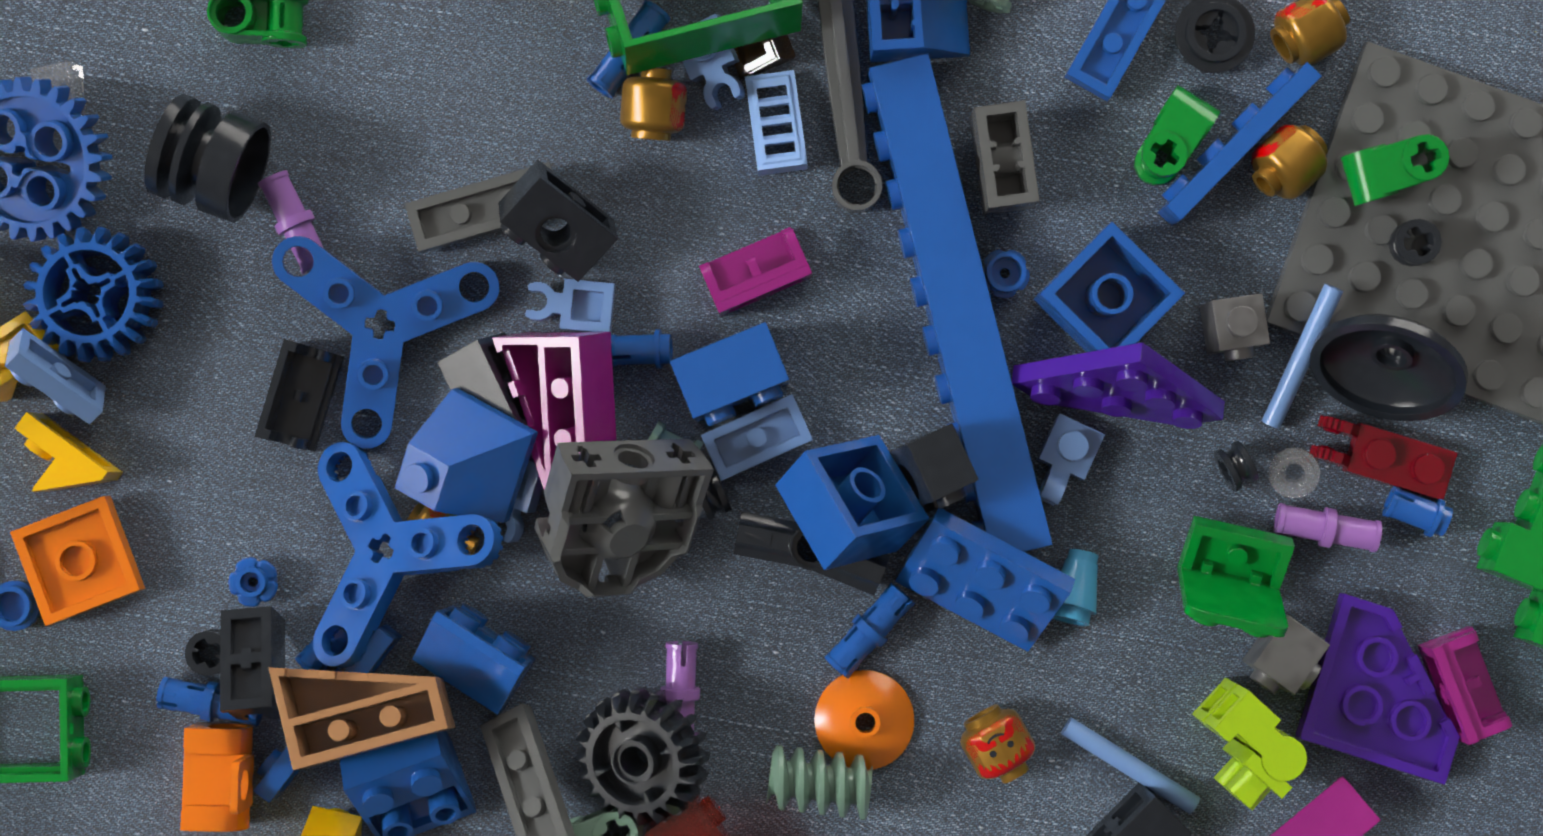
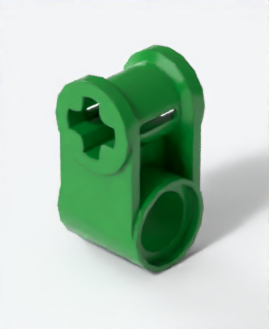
M210 0L208 2V20L225 39L232 43L268 45L279 48H303L307 46V37L302 35L303 6L308 5L309 0ZM239 6L245 8L246 15L241 24L236 27L225 26L224 18L228 10Z
M1177 85L1154 120L1153 124L1155 125L1135 156L1134 169L1137 176L1144 183L1152 186H1161L1170 182L1185 166L1193 151L1201 144L1221 111ZM1159 150L1167 154L1162 168L1153 163Z
M1425 134L1389 145L1373 146L1340 157L1354 205H1361L1400 193L1402 189L1433 180L1440 176L1446 170L1449 163V150L1447 146L1437 136ZM1426 155V164L1413 166L1411 162L1412 156Z

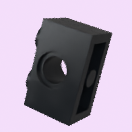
M538 159L498 203L500 223H502L500 226L503 232L519 245H524L527 242L540 252L541 260L549 269L558 275L566 272L577 282L584 277L618 240L614 219ZM552 218H560L567 222L562 229L556 231L547 230L542 226L547 220Z
M952 423L890 451V454L926 513L938 507L941 509L965 498L967 494L964 487L979 480Z

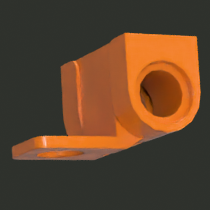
M198 722L184 728L180 831L233 832L249 829L250 807L253 806V726L236 723Z

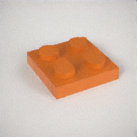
M111 495L99 497L10 532L45 626L56 624L146 589Z

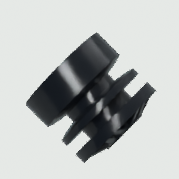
M186 94L175 97L162 114L149 145L144 175L147 192L164 199L170 196L171 201L184 206L195 198L197 210L232 223L237 222L251 206L259 190L258 182L263 179L270 154V126L265 122L234 111L222 119L220 108L209 102L201 104V101Z

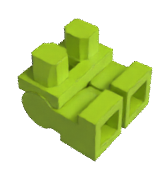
M1224 678L1192 713L1207 729L1228 742L1222 749L1231 759L1214 776V779L1252 811L1270 791L1283 799L1293 788L1286 781L1297 778L1306 767L1307 753L1302 743L1276 728L1281 719L1252 692L1227 678Z

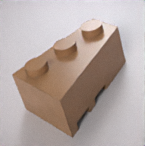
M268 667L293 770L306 769L456 728L444 679L440 677Z

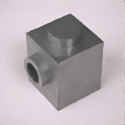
M1262 293L1212 300L1200 305L1207 355L1224 352L1225 361L1256 357V347L1270 344Z
M1286 615L1288 629L1284 637H1258L1242 660L1254 669L1250 678L1274 695L1279 688L1294 695L1299 688L1302 690L1307 689L1318 676L1321 670V665L1318 664V661L1330 646V644L1289 615Z

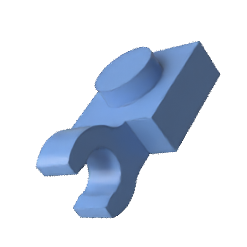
M1061 413L1056 415L1036 459L1049 465L1039 487L1041 501L1052 506L1054 504L1058 505L1070 476L1080 481L1085 480L1105 434Z

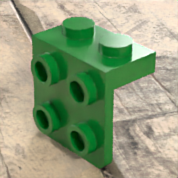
M1193 516L1177 566L1185 614L1206 626L1226 625L1242 629L1246 633L1260 638L1269 636L1284 637L1288 629V622L1280 588L1295 548L1293 538Z

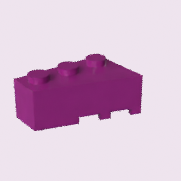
M527 332L492 338L497 353L503 352L512 378V382L508 383L512 398H519L528 427L538 432L531 454L544 490L559 442L617 441L611 332Z

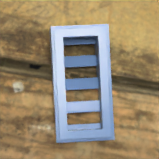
M794 70L745 76L758 176L806 170L808 164ZM786 85L787 95L758 99L757 89ZM789 106L790 114L760 117L759 109ZM791 124V133L763 136L762 128ZM794 143L795 151L770 155L765 153V146Z

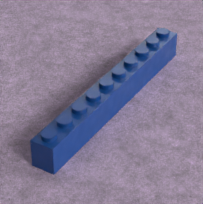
M929 54L870 67L867 76L869 83L861 84L863 99L867 113L876 112L881 131L874 132L873 137L879 161L888 160L893 179L885 181L891 209H900L905 228L897 230L904 259L913 257L917 277L910 278L911 290L916 307L925 306L929 321L928 326L922 327L925 346L929 356L937 354L942 374L934 375L937 394L941 405L950 404L954 420L952 424L979 479L964 487L967 494L964 499L966 502L974 501L979 519L971 522V524L1023 552L1053 545Z

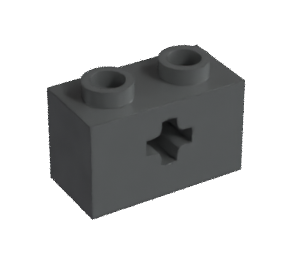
M1026 101L975 107L969 117L983 216L1033 209L1040 199Z

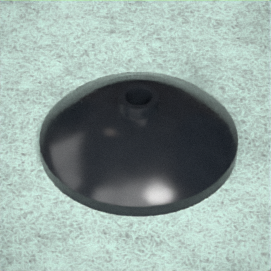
M1364 314L1337 321L1319 333L1310 353L1312 373L1320 386L1329 395L1356 411L1382 419L1418 421L1443 415L1460 403L1465 395L1468 383L1466 363L1457 349L1445 337L1424 324L1394 315Z

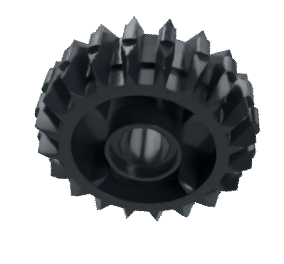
M647 686L637 687L631 692L629 689H622L614 693L613 697H606L598 702L595 707L596 710L587 714L585 720H583L586 728L580 731L576 738L584 748L577 752L574 759L586 764L587 768L581 772L578 779L591 780L594 787L591 788L588 797H598L601 795L605 799L602 812H609L618 808L619 819L624 814H629L635 817L638 826L647 825L652 820L659 824L669 820L672 815L679 816L688 809L689 802H693L699 797L702 791L699 785L707 780L709 774L701 765L709 760L711 753L698 746V744L705 740L707 733L694 732L691 727L696 721L697 714H689L684 717L680 713L683 700L675 699L667 704L665 690H657L650 695ZM637 747L642 749L647 755L648 764L639 758Z

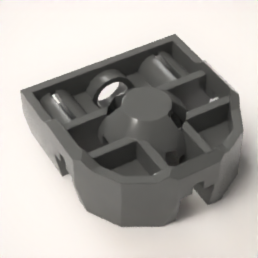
M690 439L559 442L544 491L550 514L549 517L537 518L534 529L541 547L560 582L579 590L586 597L633 594L639 585L662 575L679 556L687 554L714 471L704 453ZM625 464H631V465H634V466H636V467H638V468H633V467L627 466V465H625ZM620 512L622 519L608 528L604 522L610 516ZM673 519H684V522L676 523ZM604 560L610 575H606L604 582H600L598 576Z

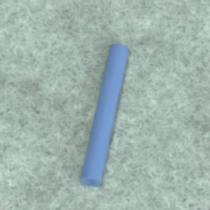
M1324 283L1261 420L1263 423L1277 429L1281 428L1309 368L1310 353L1314 341L1319 333L1328 327L1344 292L1343 290Z
M1070 717L1061 731V735L1188 814H1191L1196 809L1200 801L1199 796L1074 718Z

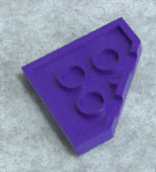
M1143 342L1013 366L1012 385L1028 394L1033 402L1042 405H1057L1104 413L1113 417L1134 418L1174 425L1184 429H1196L1201 427L1202 423L1223 420L1224 400Z
M1339 593L1325 641L1330 646L1318 661V664L1321 665V670L1310 686L1295 737L1445 785L1460 736L1451 718L1446 716L1434 693L1436 690L1419 657L1413 653L1401 630L1402 625L1391 608Z

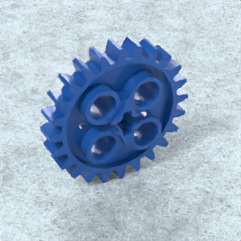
M31 76L15 77L14 82L11 79L0 80V150L7 153L25 152V156L30 159L45 162L56 161L70 166V172L53 165L36 167L35 161L26 158L0 156V170L2 167L8 177L6 188L0 180V231L9 229L10 238L14 240L25 238L27 235L30 242L44 240L46 236L52 239L57 238V235L62 233L65 234V229L70 231L81 228L82 224L79 217H92L96 214L89 201H99L106 198L105 193L96 186L97 182L112 179L109 173L100 169V162L113 159L112 154L101 152L98 148V144L109 138L108 134H94L91 129L100 117L98 114L83 116L81 112L86 100L84 98H73L68 101L70 87L54 86L52 88L51 79L48 78L35 79L34 82ZM9 118L13 121V124L15 126V135L13 139L9 136V133L7 131V122ZM55 130L60 133L62 138L60 152L53 142ZM47 179L50 180L54 187L55 195L53 200L50 199L46 192Z

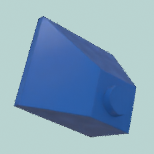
M459 388L451 389L408 443L395 489L433 511L454 515L477 514L490 518L495 522L505 523L510 519L538 432Z

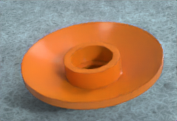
M855 670L849 679L841 675L824 689L815 709V730L821 746L832 759L836 752H843L846 767L849 768L855 755L861 754L864 757L867 770H870L871 766H873L874 770L892 763L907 748L914 730V710L907 693L893 678L874 670ZM862 713H869L875 719L873 728L868 731H861L856 727V718Z

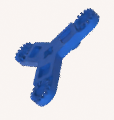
M303 236L289 237L278 244L272 256L273 270L283 283L353 335L341 417V429L348 442L363 449H370L381 445L391 432L403 342L489 308L496 301L499 294L497 275L489 266L480 262L464 263L384 295L310 238ZM296 246L306 248L313 256L312 270L304 276H294L285 268L284 256L288 250ZM478 272L488 280V293L483 299L470 301L460 293V280L467 273ZM382 309L387 311L386 316L388 320L395 321L394 330H386L383 338L374 337V329L367 327L365 321L366 318L375 317L377 310ZM362 409H371L378 413L382 421L380 431L371 437L358 435L352 426V419L356 412Z
M337 442L329 446L321 455L318 463L320 482L355 549V553L313 637V649L319 661L325 665L338 668L352 667L355 665V662H359L362 659L360 657L361 654H365V647L373 631H377L405 575L485 568L486 565L490 566L493 564L494 559H498L500 556L498 554L499 550L502 551L503 549L501 541H504L500 533L502 530L497 526V523L490 518L477 514L402 521L380 476L376 475L371 461L368 459L369 455L363 451L364 449L346 442ZM343 456H350L352 460L351 472L346 479L340 481V479L336 478L338 474L335 471H338V468L335 466L340 464L339 460H343ZM481 528L485 536L484 545L478 553L471 555L469 550L466 549L468 544H465V541L469 539L466 537L471 535L470 531ZM382 542L389 543L388 546L394 550L390 558L384 557L383 552L379 550ZM344 628L348 635V643L345 650L337 655L333 652L334 648L331 647L333 645L331 638H335L333 634H337L338 629Z

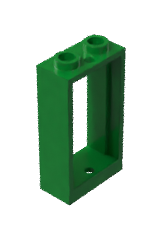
M594 0L598 16L607 15L611 27L605 28L612 58L621 56L627 75L801 31L802 0H769V5L632 39L620 0Z
M83 674L0 676V692L59 690L60 762L0 764V783L67 782L85 774V768L88 767L91 759L90 740L88 737H84V717L88 715L90 710V692L88 687L84 686Z

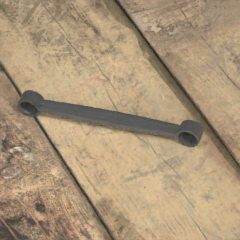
M817 0L829 97L841 166L833 177L832 195L841 209L849 213L860 214L869 211L877 204L882 191V179L878 170L868 163L864 99L861 87L862 76L854 1ZM855 169L869 173L876 184L873 197L869 202L862 205L846 201L839 191V183L842 177Z

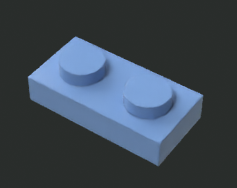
M24 328L10 340L5 367L10 370L11 374L20 383L29 387L34 386L50 397L61 411L68 415H76L88 424L92 423L103 412L106 389L103 383Z
M793 394L701 435L721 481L813 440Z

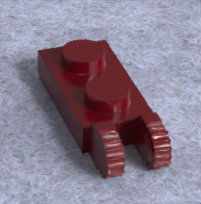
M1320 416L1317 426L1323 428L1328 433L1351 437L1350 446L1347 454L1335 451L1334 448L1328 446L1311 445L1308 456L1343 467L1342 471L1392 487L1397 486L1402 490L1434 500H1444L1458 452L1363 423L1354 424L1334 417Z

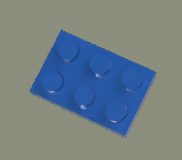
M938 507L900 568L895 582L1028 652L1070 595L1075 579Z

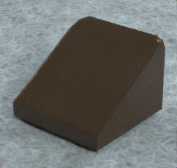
M788 35L734 48L740 61L734 64L740 79H745V76L756 75L796 57Z

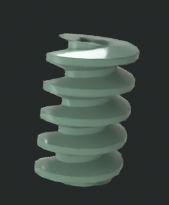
M777 744L771 757L766 804L770 796L775 795L779 810L785 811L791 797H796L799 812L805 813L813 799L816 800L819 814L825 816L831 802H836L840 818H845L851 805L854 804L857 806L860 820H866L870 802L873 766H871L870 770H867L863 755L857 754L850 767L847 768L843 752H836L830 765H826L823 750L819 749L814 752L810 762L806 763L802 747H796L790 760H786L783 746Z

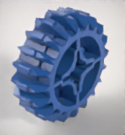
M84 227L77 228L74 240L69 235L63 233L57 235L59 251L45 245L41 247V252L47 259L46 263L32 262L29 264L30 269L35 273H39L37 282L26 281L23 284L26 290L35 292V299L28 300L23 306L26 310L38 311L40 313L33 318L30 325L36 330L47 329L41 341L49 346L59 343L58 352L65 357H71L76 353L79 361L91 362L94 355H96L99 361L110 362L113 356V349L119 355H129L131 347L128 338L135 343L143 344L147 341V338L140 330L141 326L145 325L155 328L158 325V321L154 317L148 316L150 307L160 309L164 306L162 300L151 297V291L159 290L164 286L162 280L147 277L157 268L156 262L150 259L141 261L145 254V248L142 245L135 243L129 246V236L118 232L112 237L110 230L104 227H98L93 235L89 229ZM97 255H108L119 264L122 271L116 274L108 272L100 276L95 268L88 266L85 259ZM68 274L70 280L69 289L60 298L62 283ZM93 285L101 287V295H95L99 298L96 304L88 303L87 299L88 295H94L89 292ZM129 291L126 309L123 315L120 316L118 302L121 296ZM88 314L92 322L100 324L103 332L85 336L76 331L66 319L71 316L81 317Z

